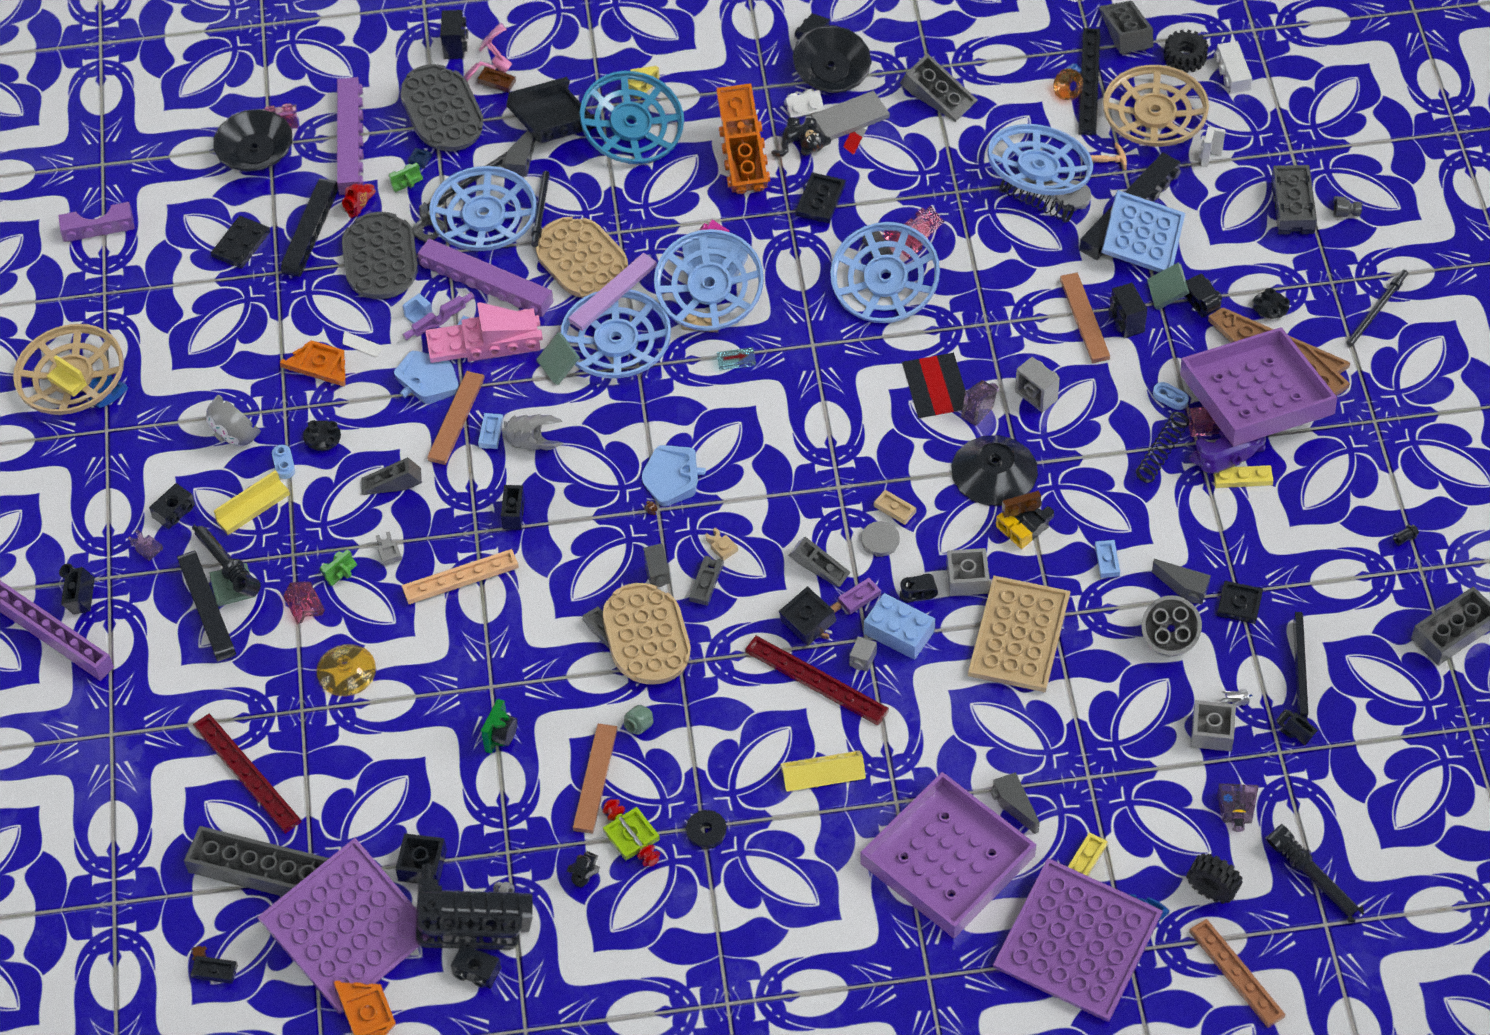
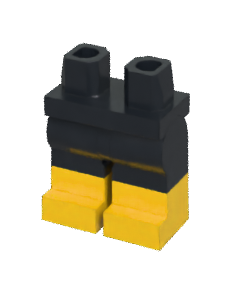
M1047 506L1043 510L1037 508L1034 511H1027L1017 516L1004 518L1001 512L996 516V527L1007 537L1010 536V540L1020 549H1023L1049 528V521L1054 517V510Z

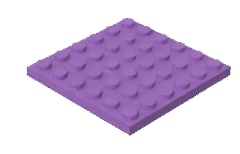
M356 838L351 840L258 916V920L339 1014L344 1009L334 986V981L345 983L360 982L367 985L376 984L420 947L416 942L417 909ZM423 934L422 936L424 941H427L428 938H431L428 937L426 934Z
M1047 858L993 964V968L1109 1022L1163 911Z

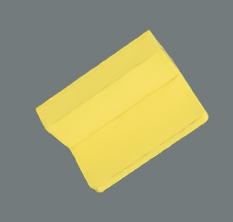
M56 355L53 358L57 367L47 375V378L50 382L74 397L87 385L80 370Z

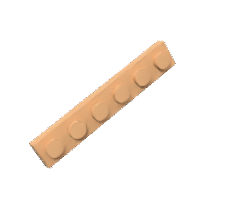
M510 549L404 584L402 589L409 605L517 569L519 566L513 550Z

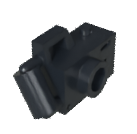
M1284 709L1276 719L1277 723L1283 727L1281 729L1282 733L1289 738H1297L1304 745L1318 731L1306 718L1301 717L1296 712L1293 714L1287 709ZM1291 716L1289 721L1286 724H1284L1288 717Z

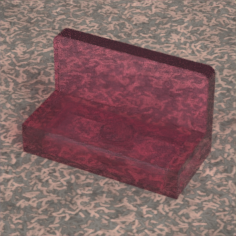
M884 230L885 241L898 242L901 232ZM908 235L905 245L917 254L922 250V244ZM902 251V254H904L906 257H908L909 259L912 258L909 254Z

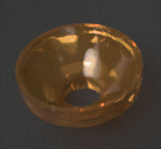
M1063 69L1055 77L1053 84L1056 96L1062 100L1077 98L1083 88V79L1080 73L1073 69ZM1075 81L1076 89L1071 91L1070 84Z

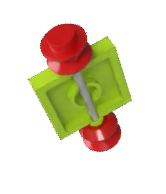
M618 799L608 800L604 804L602 812L609 814L607 818L613 822L604 826L603 832L625 861L638 854V859L643 860V866H654L659 861L660 852H654L655 846L652 844L660 840L659 834L638 807L623 815L625 807L619 806L620 801Z

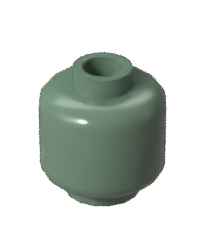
M636 705L624 715V726L630 733L639 735L653 724L652 711L643 705Z

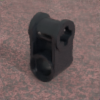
M932 574L906 577L901 580L899 597L903 602L910 603L924 599L927 600L938 595V589Z

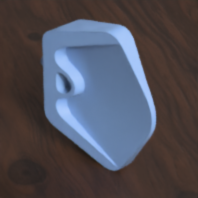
M706 238L708 248L721 249L730 253L735 243L725 239ZM699 239L682 246L684 258L695 251L701 250ZM741 248L736 258L739 259L743 266L748 259V253ZM709 255L710 262L722 264L725 260V257L719 255ZM702 256L693 259L687 265L694 269L703 263ZM733 262L727 268L731 277L738 276L740 273ZM708 280L705 282V285L711 287L715 282Z
M420 351L409 352L394 371L397 381L405 387L400 394L406 398L412 393L425 404H432L455 395L459 389L454 368L448 360L431 363L429 354Z
M660 445L654 450L644 468L642 481L658 504L665 507L694 496L698 483L697 475H705L706 468L697 467L696 452L693 448Z

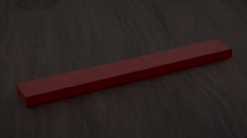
M757 635L745 648V653L879 726L889 712L888 707Z
M210 713L193 724L196 731L285 834L301 823L299 816Z

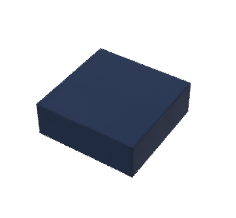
M415 148L408 159V163L411 165L418 163L420 168L425 169L432 157V153Z

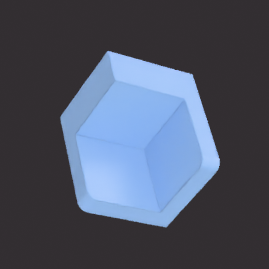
M419 293L403 304L404 316L414 324L428 313H432L431 303Z

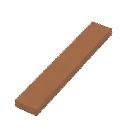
M1078 272L1060 276V282L1091 362L1096 363L1110 360L1108 348Z
M466 371L429 452L428 461L446 465L483 384L484 375Z
M597 724L573 831L594 833L618 731L617 726Z
M1208 919L1190 928L1189 933L1267 1028L1285 1018L1286 1014Z

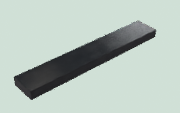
M1295 612L1293 635L1297 712L1301 717L1307 719L1308 695L1303 613Z

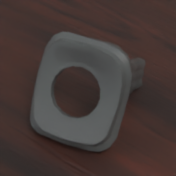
M424 202L419 206L421 219L413 226L412 230L416 238L426 243L428 239L435 240L439 234L436 231L431 235L423 233L425 226L432 225L430 215H428L427 203ZM436 218L437 224L443 232L446 225L442 220Z

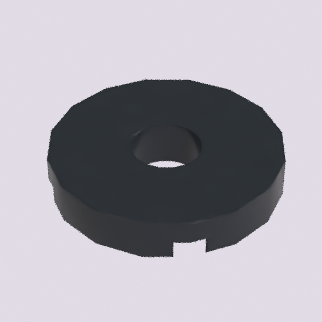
M698 811L687 821V838L694 846L697 845L702 849L715 848L723 842L726 836V822L715 811ZM705 826H709L712 828V830L709 833H704L701 831V829Z

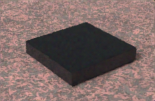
M1224 581L1217 616L1256 624L1263 588Z

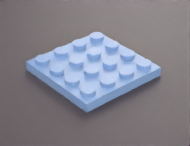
M1117 190L1101 253L1156 272H1161L1174 265L1185 213Z

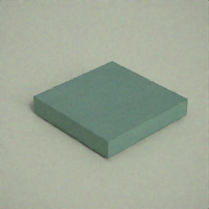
M1179 262L1147 279L1153 303L1157 310L1189 294L1183 269Z
M557 332L536 360L554 384L559 385L580 357L562 333Z
M244 563V568L249 572L247 563ZM222 569L209 572L218 607L254 598L234 591L232 582L223 577Z

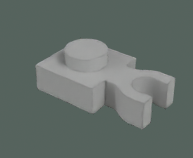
M390 531L386 532L387 538L384 540L380 538V535H376V540L380 545L377 547L384 566L402 560L396 541L392 542Z

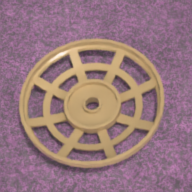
M1145 65L1129 69L1112 80L1104 94L1103 111L1109 125L1122 137L1141 145L1164 147L1182 143L1192 138L1202 129L1208 117L1209 101L1201 84L1189 74L1169 66ZM1154 74L1153 83L1132 87L1127 81L1135 76ZM1161 74L1175 77L1185 82L1186 85L1181 90H1178L1170 85L1160 83ZM1122 84L1127 92L1121 98L1119 105L1109 102L1112 92ZM1192 88L1200 97L1203 108L1192 110L1191 103L1186 96ZM1145 89H1153V93L1143 96L1138 92ZM1160 89L1169 91L1175 95L1170 98L1167 95L1161 94ZM1131 96L1136 100L1134 108L1124 106ZM1181 99L1185 104L1186 110L1177 111L1175 103ZM1108 108L1119 111L1120 119L1125 126L1119 128L1112 121ZM1124 113L1134 114L1136 121L1129 123ZM1203 114L1197 128L1192 132L1184 130L1190 123L1192 116ZM1176 117H1186L1180 127L1173 123ZM1141 125L1151 128V134L1139 131L1136 128ZM1168 127L1172 132L1158 134V129ZM1132 131L1140 136L1150 138V140L1140 139L1126 132ZM1176 134L1183 136L1174 140L1158 141L1160 138H1167Z
M70 324L56 327L35 338L21 352L14 368V385L20 398L32 409L39 412L64 415L83 411L102 401L115 388L123 372V353L117 340L106 330L97 326ZM74 333L73 343L59 346L53 350L45 344L56 337ZM81 333L93 334L106 341L98 349L91 344L81 343ZM112 345L118 355L119 366L109 369V363L104 353ZM39 348L45 356L38 362L35 370H23L28 358ZM71 349L72 354L61 358L80 370L87 384L82 389L86 395L70 400L71 395L52 382H50L52 386L44 391L41 390L39 385V379L48 380L47 375L57 367L53 357ZM80 349L89 350L94 353L89 359L79 355ZM100 358L104 369L93 371L92 364ZM50 360L53 364L49 372H41L43 366ZM116 374L107 389L101 394L97 393L107 380V376ZM21 377L33 378L32 381L37 393L36 395L28 398L25 396ZM102 377L94 389L88 386L92 378ZM56 391L64 393L62 400L53 399L49 395ZM90 397L93 398L91 401L84 403L82 405L67 408L70 404L82 402ZM44 399L49 403L60 405L59 409H49L33 403Z

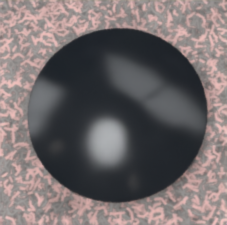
M1267 288L1264 292L1254 297L1252 304L1254 310L1259 315L1265 318L1276 319L1287 314L1290 300L1282 294L1275 292L1273 288Z
M312 420L308 423L303 438L306 445L311 449L325 451L339 443L341 432L335 421Z

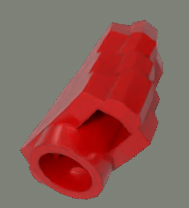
M353 184L345 189V198L342 200V206L349 217L353 218L361 213L368 199L376 192L374 185Z

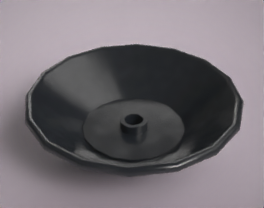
M835 25L818 26L805 32L796 42L792 55L795 70L802 80L817 90L829 93L846 92L859 86L868 76L872 63L869 48L863 39L851 30Z
M262 109L242 111L230 116L219 126L213 138L214 152L220 162L231 169L245 172L263 170L278 163L288 153L293 142L292 129L286 119L275 112Z
M1001 435L981 436L968 441L956 452L951 464L952 479L959 491L972 501L988 506H1000L1004 500L1028 494L1033 489L1038 477L1037 461L1030 450L1017 440Z

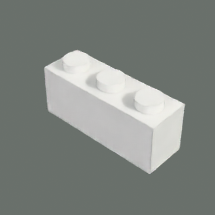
M1238 41L1217 44L1214 58L1215 62L1219 63L1220 74L1224 76L1225 87H1228L1230 94L1250 91L1252 76Z

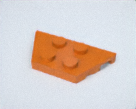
M310 340L302 348L294 351L292 357L286 361L284 359L280 361L282 368L345 387L346 385L345 352L342 349Z
M334 981V986L353 1035H387L394 1028L396 1022L381 984L367 985L360 982L345 983Z

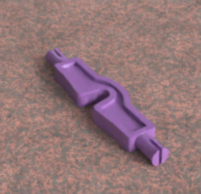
M470 292L463 297L459 295L441 305L438 316L431 312L412 324L410 330L402 334L404 339L408 340L414 335L418 337L425 333L426 330L441 326L452 315L464 309L466 303L475 299L473 293Z

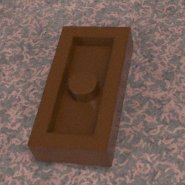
M484 67L477 80L479 84L509 93L516 82V76Z
M1039 490L1002 501V514L1004 518L1017 516L1020 513L1040 508L1041 494Z

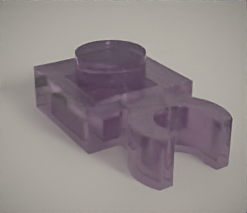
M139 530L135 531L138 538L128 537L130 544L135 546L136 551L148 561L163 550L162 544L150 535L144 538Z

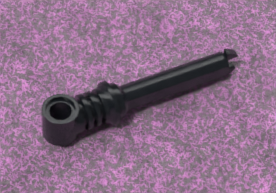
M194 524L192 526V530L195 531L194 534L222 566V575L225 579L232 582L234 591L249 597L256 596L260 591V581L249 574L240 559H233L206 527H197Z
M1280 824L1266 837L1267 842L1275 851L1282 853L1284 857L1286 856L1287 860H1290L1289 862L1293 870L1303 871L1348 916L1346 919L1348 922H1356L1352 915L1357 911L1364 915L1363 906L1358 907L1313 861L1311 851L1302 848V845L1298 844L1299 842L1295 840L1294 835L1286 826Z

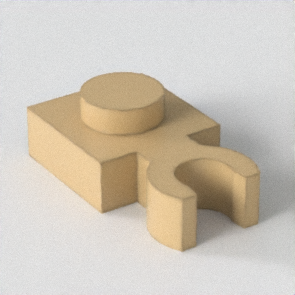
M717 528L713 529L714 537H711L708 533L705 534L706 541L711 544V549L722 560H726L738 552V546L727 535L721 537L720 531Z

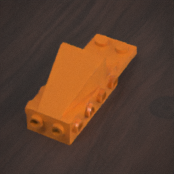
M752 84L716 88L722 123L719 127V135L724 139V143H721L722 153L725 154L727 159L724 160L725 171L729 170L730 176L727 177L728 187H731L732 193L736 192L737 194H744L749 190H754L755 192L763 191L764 188H767L768 182H770V173L766 171L765 165H768L767 155L763 154L765 142L764 138L760 136L762 124L761 121H758Z

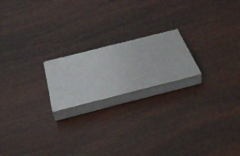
M873 90L814 113L812 118L816 119V126L820 132L833 140L890 118V113Z

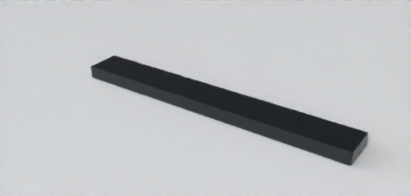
M1083 28L1078 135H1096L1101 29Z

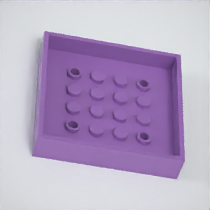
M1282 327L1181 358V377L1233 447L1335 414L1336 395Z
M941 772L860 852V864L941 929L955 938L1035 857L1036 843L945 773ZM905 856L907 859L903 860L901 857ZM952 893V894H954L955 896L950 897V896H948V894Z

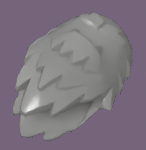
M536 414L519 417L514 415L508 422L504 421V428L501 429L514 447H525L529 450H552L563 445V442L550 441L542 437V425L562 422L561 419L552 415Z

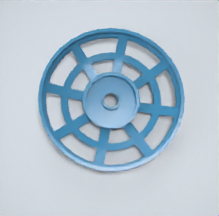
M620 71L601 77L588 88L581 102L580 123L586 138L600 153L619 162L644 164L659 160L674 149L683 132L684 113L677 96L662 81L641 72ZM628 79L642 81L655 88L650 95L638 90L629 89ZM621 80L622 90L614 91L605 97L597 91L598 88L609 82ZM660 92L664 93L671 101L676 111L675 114L666 115L662 106L655 100ZM630 95L643 98L645 101L642 105L637 102H631ZM591 96L599 102L595 111V120L586 119L584 115L586 105ZM623 97V103L618 104L616 107L609 103L613 98ZM651 104L656 108L660 117H651L650 112L647 110ZM603 107L611 113L610 120H600V113ZM633 119L635 123L629 124L626 120ZM678 120L677 133L673 142L670 143L663 140L667 130V122ZM662 124L658 137L650 132L651 125ZM586 125L595 126L606 144L602 147L597 144L590 136ZM601 127H611L615 135L609 139ZM646 137L652 141L648 146L639 148L638 140ZM620 139L630 141L632 148H625L616 143ZM657 145L666 148L659 155L642 159V152L649 151ZM613 147L622 152L633 153L635 159L620 157L608 151Z

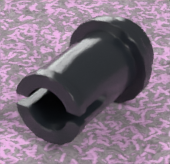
M1407 525L1406 529L1393 535V540L1400 546L1410 539H1416L1419 531L1415 525Z

